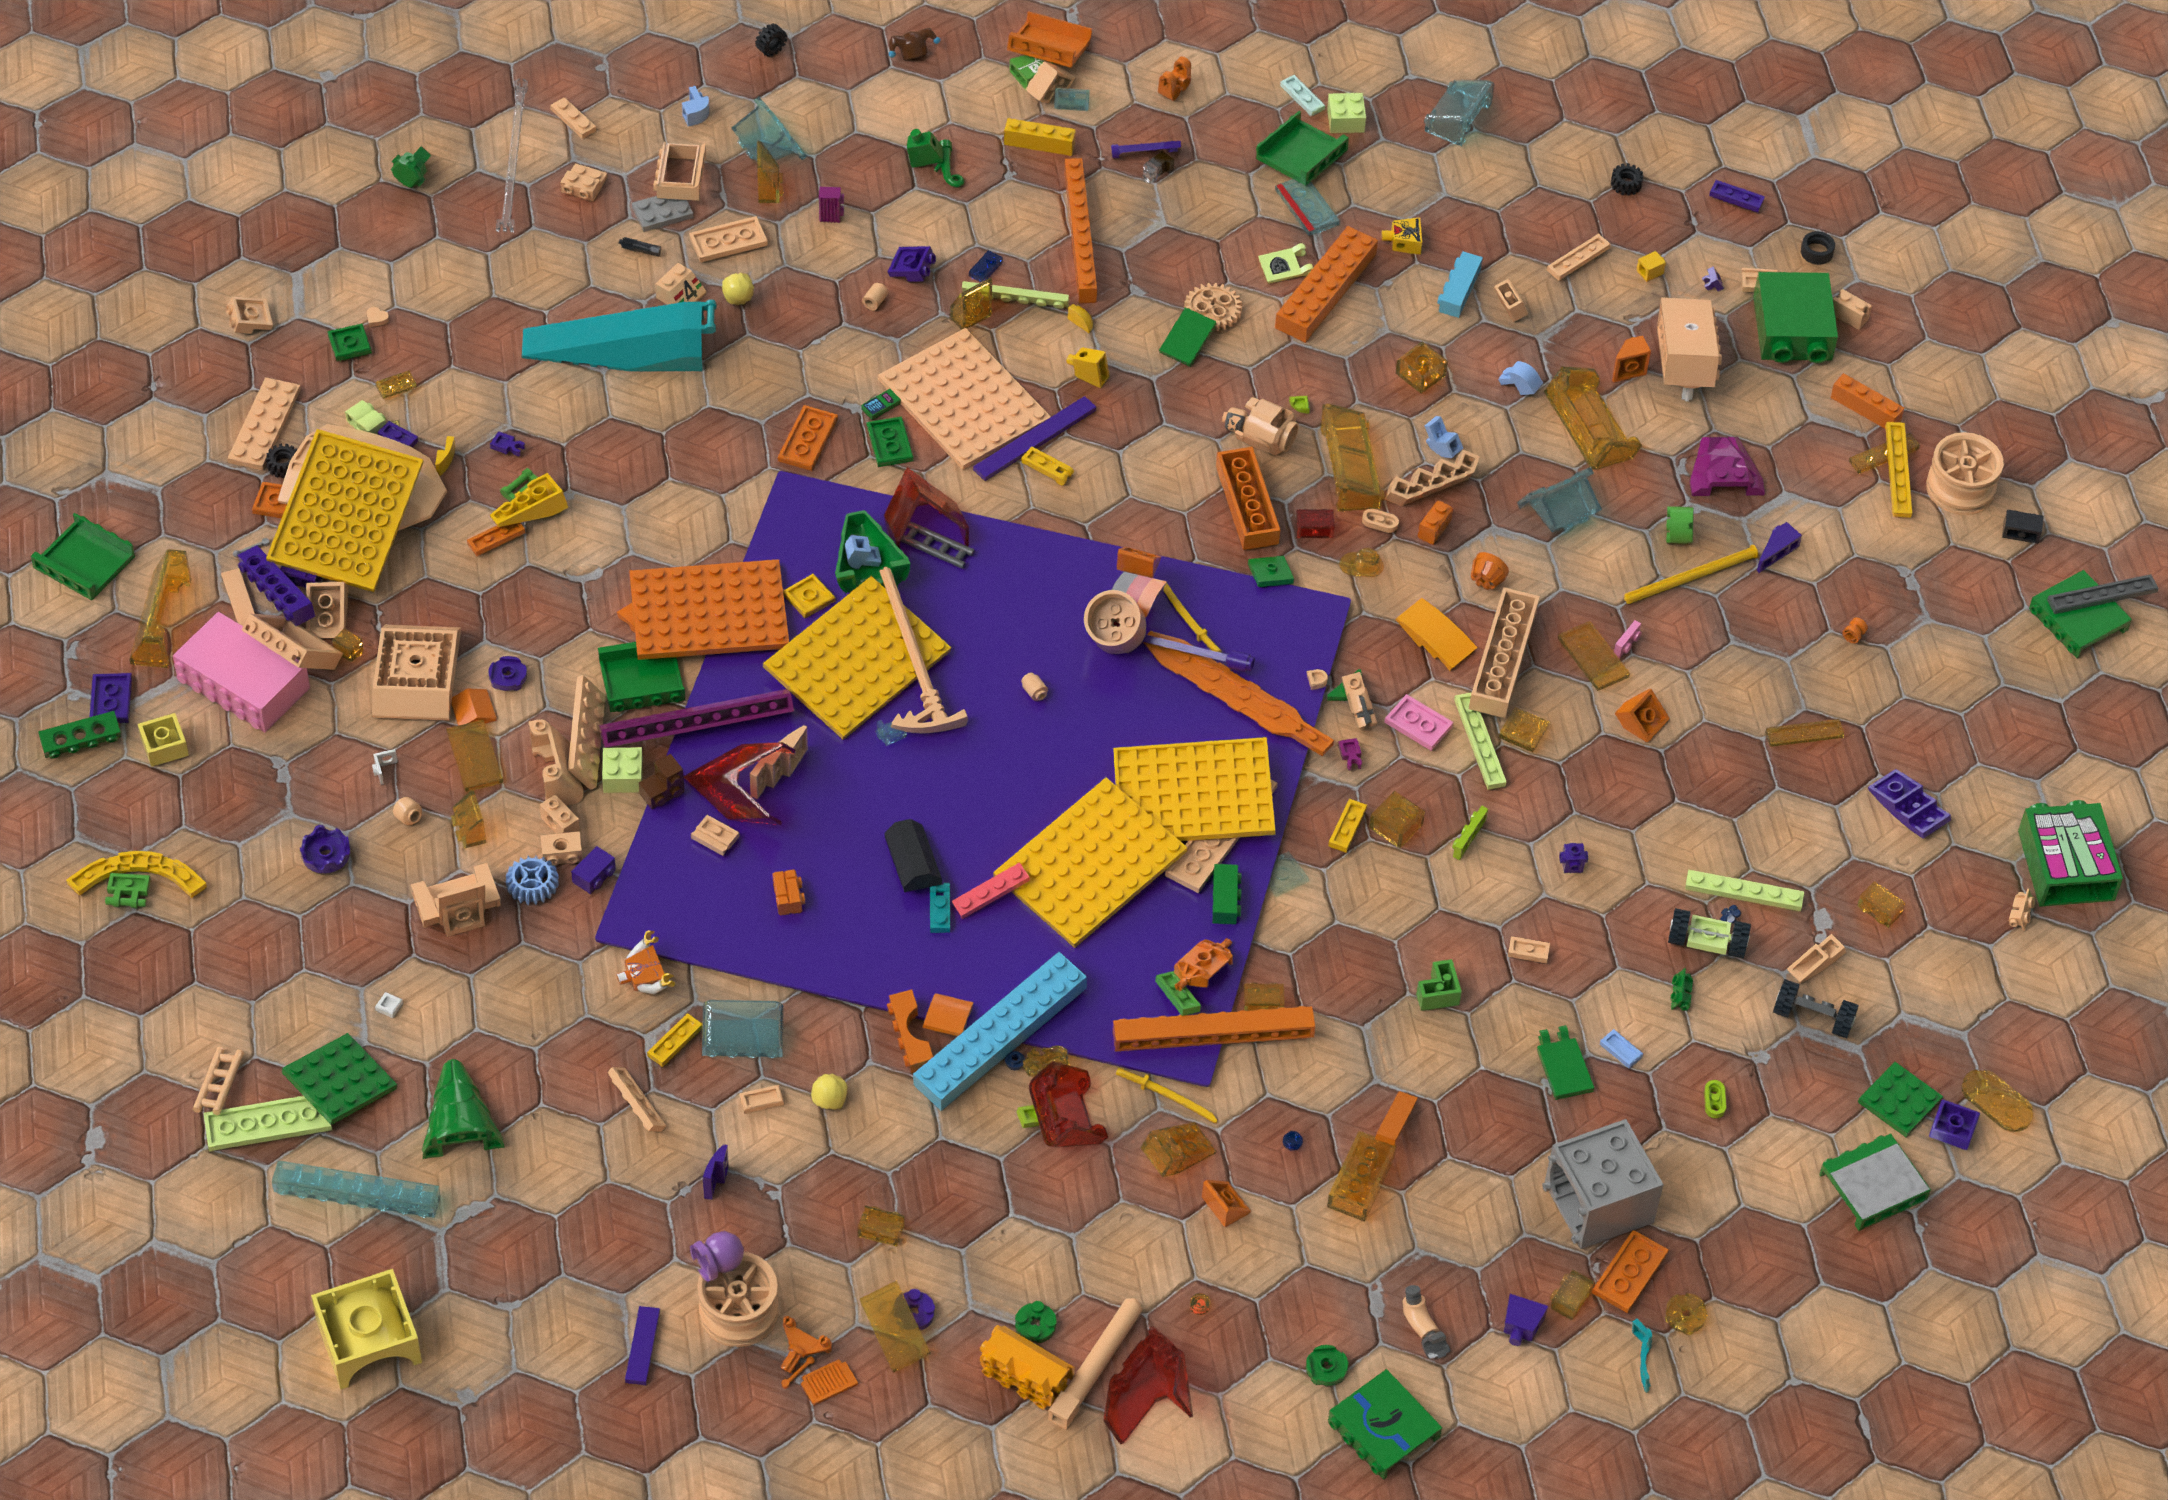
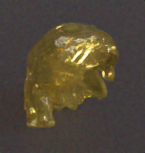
M1062 1046L1044 1047L1041 1050L1044 1052L1042 1055H1040L1039 1051H1036V1048L1027 1053V1059L1023 1060V1067L1030 1077L1056 1080L1061 1078L1068 1070V1050Z

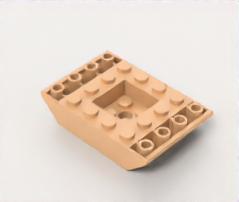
M385 624L381 628L372 690L373 718L449 721L461 627ZM413 660H420L417 664L411 663Z

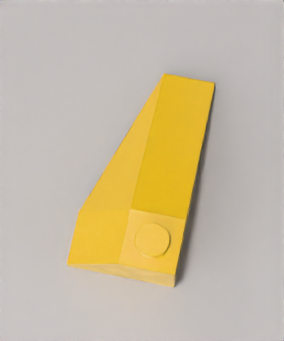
M546 473L530 481L523 492L518 491L512 501L502 504L490 514V517L498 527L550 517L567 509L568 505L562 489Z

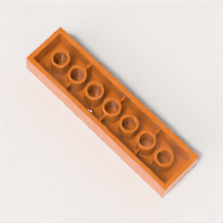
M1347 226L1276 313L1275 329L1306 343L1376 256L1378 240Z

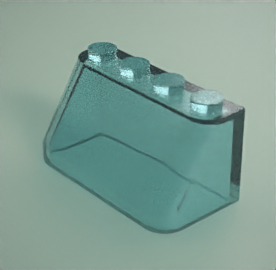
M708 1000L704 1002L702 1056L783 1057L784 1006L782 1003L777 1001Z

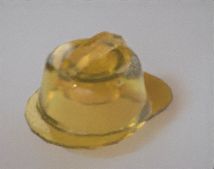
M1363 548L1358 552L1347 553L1339 562L1340 569L1347 575L1375 577L1380 575L1384 568L1380 555L1371 548Z

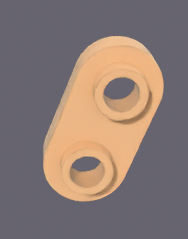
M1367 509L1362 517L1363 524L1369 528L1387 533L1395 532L1398 529L1399 520L1393 514L1376 509Z

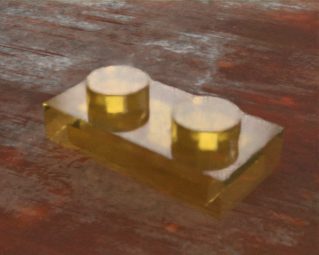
M409 370L375 382L382 399L416 388V382Z

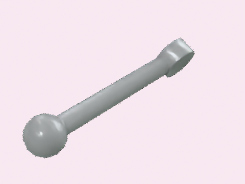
M264 538L260 543H257L240 551L235 550L233 551V556L238 557V554L256 545H258L259 547L262 545L268 546L269 539Z

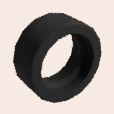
M1810 232L1802 240L1801 255L1812 264H1825L1833 258L1835 241L1825 232ZM1821 244L1828 250L1816 252L1811 250L1808 245Z

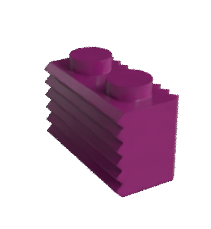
M820 186V222L840 223L845 209L844 206H841V204H844V194L841 193V187Z

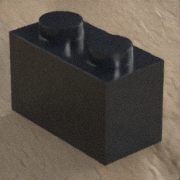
M2007 509L2003 522L2002 538L2039 544L2044 516Z

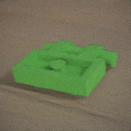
M110 873L107 891L108 894H114V896L106 897L105 904L113 905V907H120V905L131 906V908L146 907V899H139V896H148L151 881L150 875ZM122 895H132L131 898H121Z

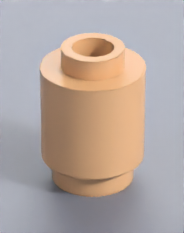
M1028 673L1022 678V687L1034 701L1042 700L1046 697L1048 688L1038 675Z

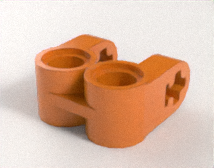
M1184 56L1179 57L1174 63L1172 72L1166 71L1160 76L1159 94L1175 101L1180 92L1188 88L1191 82L1192 67L1189 59Z

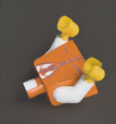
M647 931L644 939L628 954L625 960L626 971L616 974L620 985L631 982L634 991L648 994H656L667 986H675L674 981H669L674 975L664 973L654 946H650V943H657L659 940L658 937H654L651 940V935L655 931Z

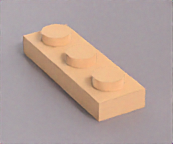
M565 97L550 105L551 111L582 139L596 132V126Z

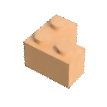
M1044 61L1038 67L1035 76L1029 81L1026 91L1037 100L1048 104L1057 90L1067 92L1075 77L1062 67Z

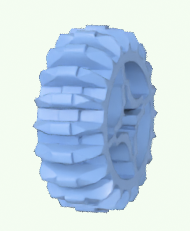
M528 855L527 859L524 860L520 857L519 863L514 861L513 866L509 867L505 883L509 895H512L514 900L518 899L520 904L526 901L527 905L530 902H534L536 905L538 901L544 903L545 898L551 899V894H555L556 888L559 885V875L556 867L552 866L551 861H546L544 857L538 859L537 855L534 858H530ZM546 876L547 880L543 883V878ZM521 877V882L518 884L517 881Z

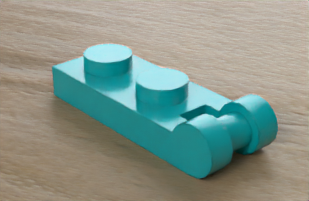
M950 883L930 887V933H950ZM936 892H944V896H936Z

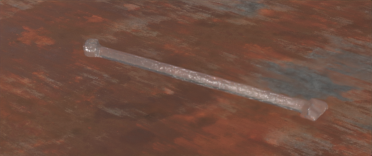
M520 79L514 82L516 99L502 219H497L496 232H500L501 226L503 227V232H507L508 227H510V232H514L515 220H511L524 96L528 90V81L526 79H523V87H521Z

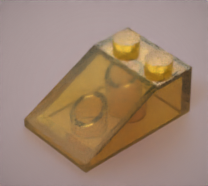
M757 141L758 202L780 203V196H783V185H780V183H783V172H779V164L763 143Z
M988 278L962 292L951 304L950 318L961 330L964 328L968 329L992 316V279Z

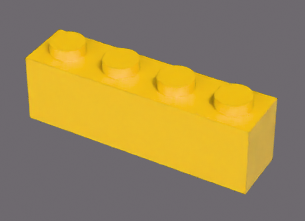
M1007 118L1004 129V145L1072 156L1075 146L1076 129Z

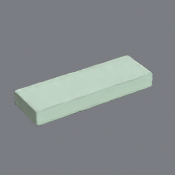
M1295 75L1280 82V86L1310 116L1325 110V105Z

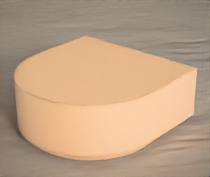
M1320 669L1307 671L1311 690L1323 688L1327 685L1328 675L1325 671Z

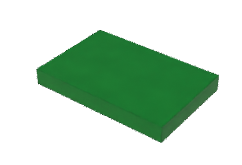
M1185 307L1161 345L1159 353L1191 367L1217 325V322Z
M902 416L866 422L877 467L914 461Z

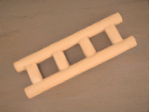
M222 1047L216 1049L194 1104V1112L199 1113L202 1107L213 1108V1114L220 1115L243 1058L244 1051L239 1049L235 1055L224 1054L225 1050ZM220 1062L231 1063L229 1070L218 1069ZM214 1077L225 1078L223 1085L212 1084ZM208 1092L219 1093L217 1100L206 1099Z

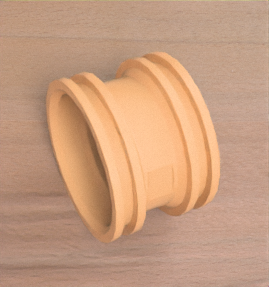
M1962 432L1946 436L1937 444L1932 458V466L1926 480V489L1929 497L1940 508L1954 514L1971 515L1982 512L1993 502L1997 490V482L2000 479L2004 466L2001 451L1989 439L1974 433Z
M744 1252L741 1264L733 1271L727 1273L718 1272L717 1279L706 1282L700 1274L697 1285L700 1322L705 1332L712 1339L726 1346L744 1347L760 1342L774 1329L779 1314L777 1277L772 1267L764 1259ZM722 1305L723 1307L721 1310H718L716 1306ZM755 1305L760 1306L759 1309L753 1310Z

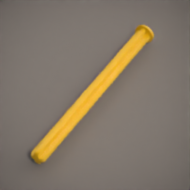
M1752 544L1750 548L1625 593L1624 600L1627 604L1751 558L1757 559L1759 557L1758 550Z

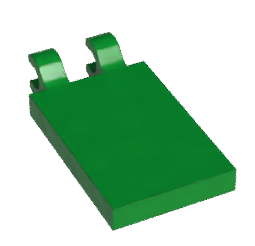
M1567 1026L1558 1027L1559 1032H1557V1036L1560 1041L1553 1043L1550 1042V1035L1547 1029L1539 1031L1541 1036H1538L1541 1045L1537 1046V1052L1555 1100L1594 1092V1085L1576 1038H1569Z

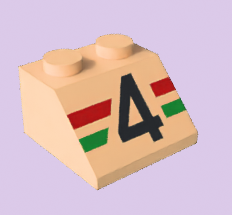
M679 263L655 283L656 298L667 305L680 302H698L706 294L705 288L695 274Z

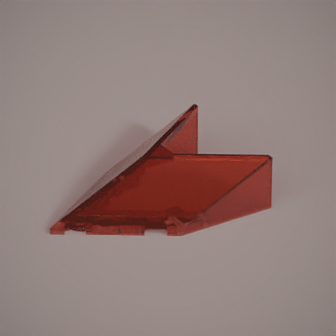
M907 467L884 513L889 537L900 549V542L918 506L931 505L940 514L945 515L959 526L964 545L969 546V526L956 502Z
M784 742L741 744L684 775V778L728 820L782 825V821L770 815L738 784L741 770L774 752L795 754L796 750Z
M1151 1326L1148 1330L1149 1335L1144 1340H1140L1122 1363L1124 1368L1121 1372L1114 1374L1109 1382L1103 1421L1119 1444H1123L1154 1403L1168 1398L1189 1418L1193 1417L1185 1354L1161 1332L1159 1333L1154 1326Z

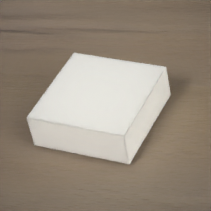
M385 992L375 1006V1010L394 1018L403 1005V1000Z

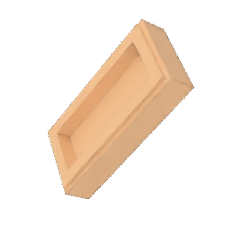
M779 1085L739 1093L744 1114L784 1105Z

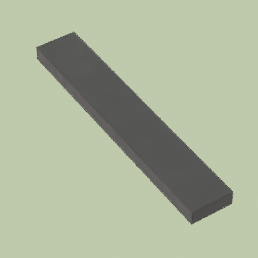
M2150 574L2048 596L2047 601L2053 613L2058 614L2157 593L2159 588Z

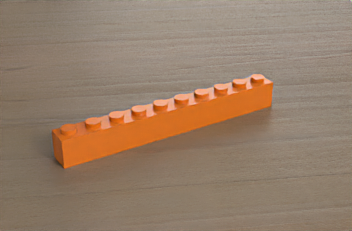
M1082 158L1065 159L1064 176L1078 302L1096 303L1097 283Z
M1312 1006L1113 1020L1115 1052L1313 1038L1315 1033Z

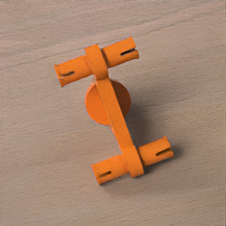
M789 1316L783 1318V1327L789 1342L788 1350L790 1351L781 1365L785 1372L791 1373L800 1358L804 1359L806 1355L825 1351L830 1353L832 1351V1342L829 1338L822 1335L819 1339H816L798 1329L797 1323L793 1318Z

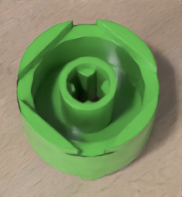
M1667 506V517H1670V519H1667L1666 531L1670 532H1667L1666 543H1693L1694 507Z

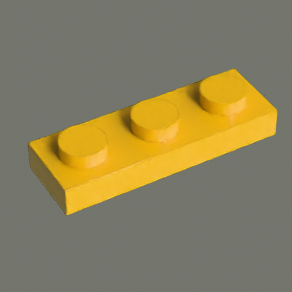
M1352 799L1348 800L1329 840V847L1347 852L1367 810L1366 804Z
M687 1013L647 1052V1056L663 1067L703 1029V1024Z

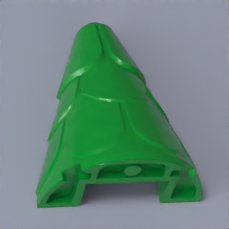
M865 510L846 514L835 571L840 588L845 593H851L870 576L885 588L880 570L888 567L891 569L898 589V585L902 581L905 582L909 575V558ZM851 535L868 537L870 546L878 547L882 562L879 567L861 565L859 569H855L849 565L845 543Z
M456 1059L448 1060L442 1067L434 1093V1104L429 1116V1125L422 1146L423 1159L443 1156L442 1145L483 1140L484 1150L505 1148L503 1136L494 1123L489 1109L480 1097L479 1089L465 1066Z

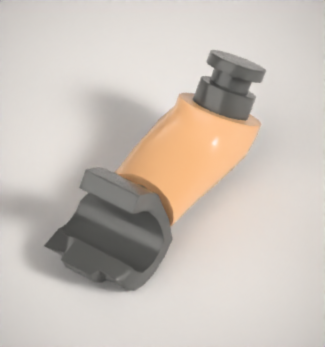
M1416 1285L1408 1286L1405 1289L1406 1297L1403 1299V1313L1407 1321L1421 1337L1422 1348L1429 1359L1446 1356V1353L1451 1351L1446 1342V1335L1439 1331L1426 1308V1300L1420 1294V1287Z

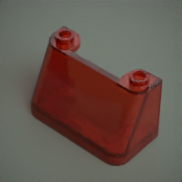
M1052 1061L1031 1079L1029 1092L1043 1139L1047 1146L1059 1148L1101 1144L1108 1138L1105 1126L1102 1124L1091 1125L1083 1095L1091 1086L1088 1070Z

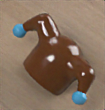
M924 28L917 32L909 31L902 36H892L889 41L890 52L888 55L890 58H894L897 46L904 60L916 58L928 53L927 38L933 39L935 44H939L941 39L935 35L931 28Z

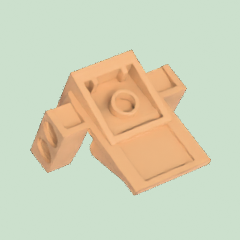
M487 863L474 866V874L429 887L426 886L424 881L410 885L423 927L426 928L439 923L443 925L447 937L485 926V909L500 906L501 899Z

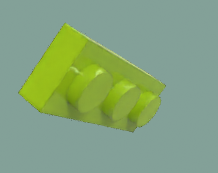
M1481 806L1478 812L1474 811L1470 824L1464 826L1461 832L1462 836L1460 839L1456 838L1453 843L1454 858L1458 860L1462 858L1486 822L1488 808Z

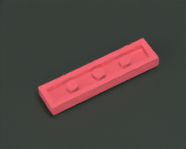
M1019 862L954 899L952 904L960 917L964 919L1030 881V878Z

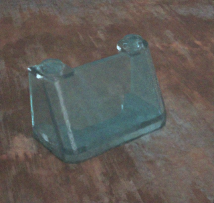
M1454 80L1450 82L1446 92L1432 112L1426 115L1424 119V124H1426L1425 132L1462 146L1466 141L1464 138L1465 132L1470 131L1471 123L1482 107L1488 109L1492 104L1494 82L1489 80Z

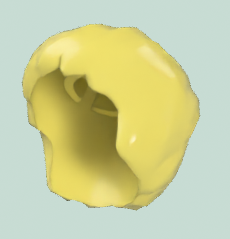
M735 273L722 281V291L728 303L740 305L751 300L754 286L751 278L746 273Z
M823 1074L818 1077L813 1083L811 1091L813 1103L824 1109L836 1110L842 1108L846 1100L848 1088L845 1080L834 1074Z

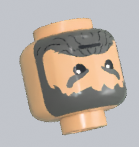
M1231 407L1228 412H1224L1222 422L1225 423L1226 430L1243 432L1249 416L1247 411Z

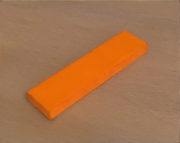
M1399 1091L1379 1127L1375 1139L1395 1145L1417 1103L1418 1097Z

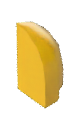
M1072 304L1068 307V320L1087 333H1090L1093 329L1091 315L1079 305Z

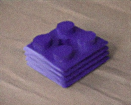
M1942 1099L1929 1137L1968 1150L1980 1112Z

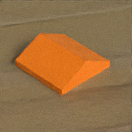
M467 688L452 697L451 706L459 730L497 721L487 689Z

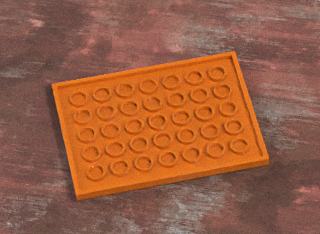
M779 559L629 570L638 660L781 649L789 643Z

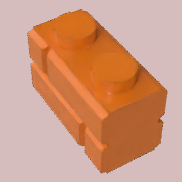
M1436 501L1419 524L1418 538L1434 545L1452 521V506Z
M796 870L774 872L772 874L778 914L801 913L802 905L805 904L804 892L800 893L799 890L802 888L801 876L797 877Z

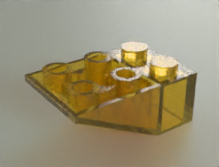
M1195 1122L1150 1131L1140 1147L1162 1177L1176 1175L1217 1152Z

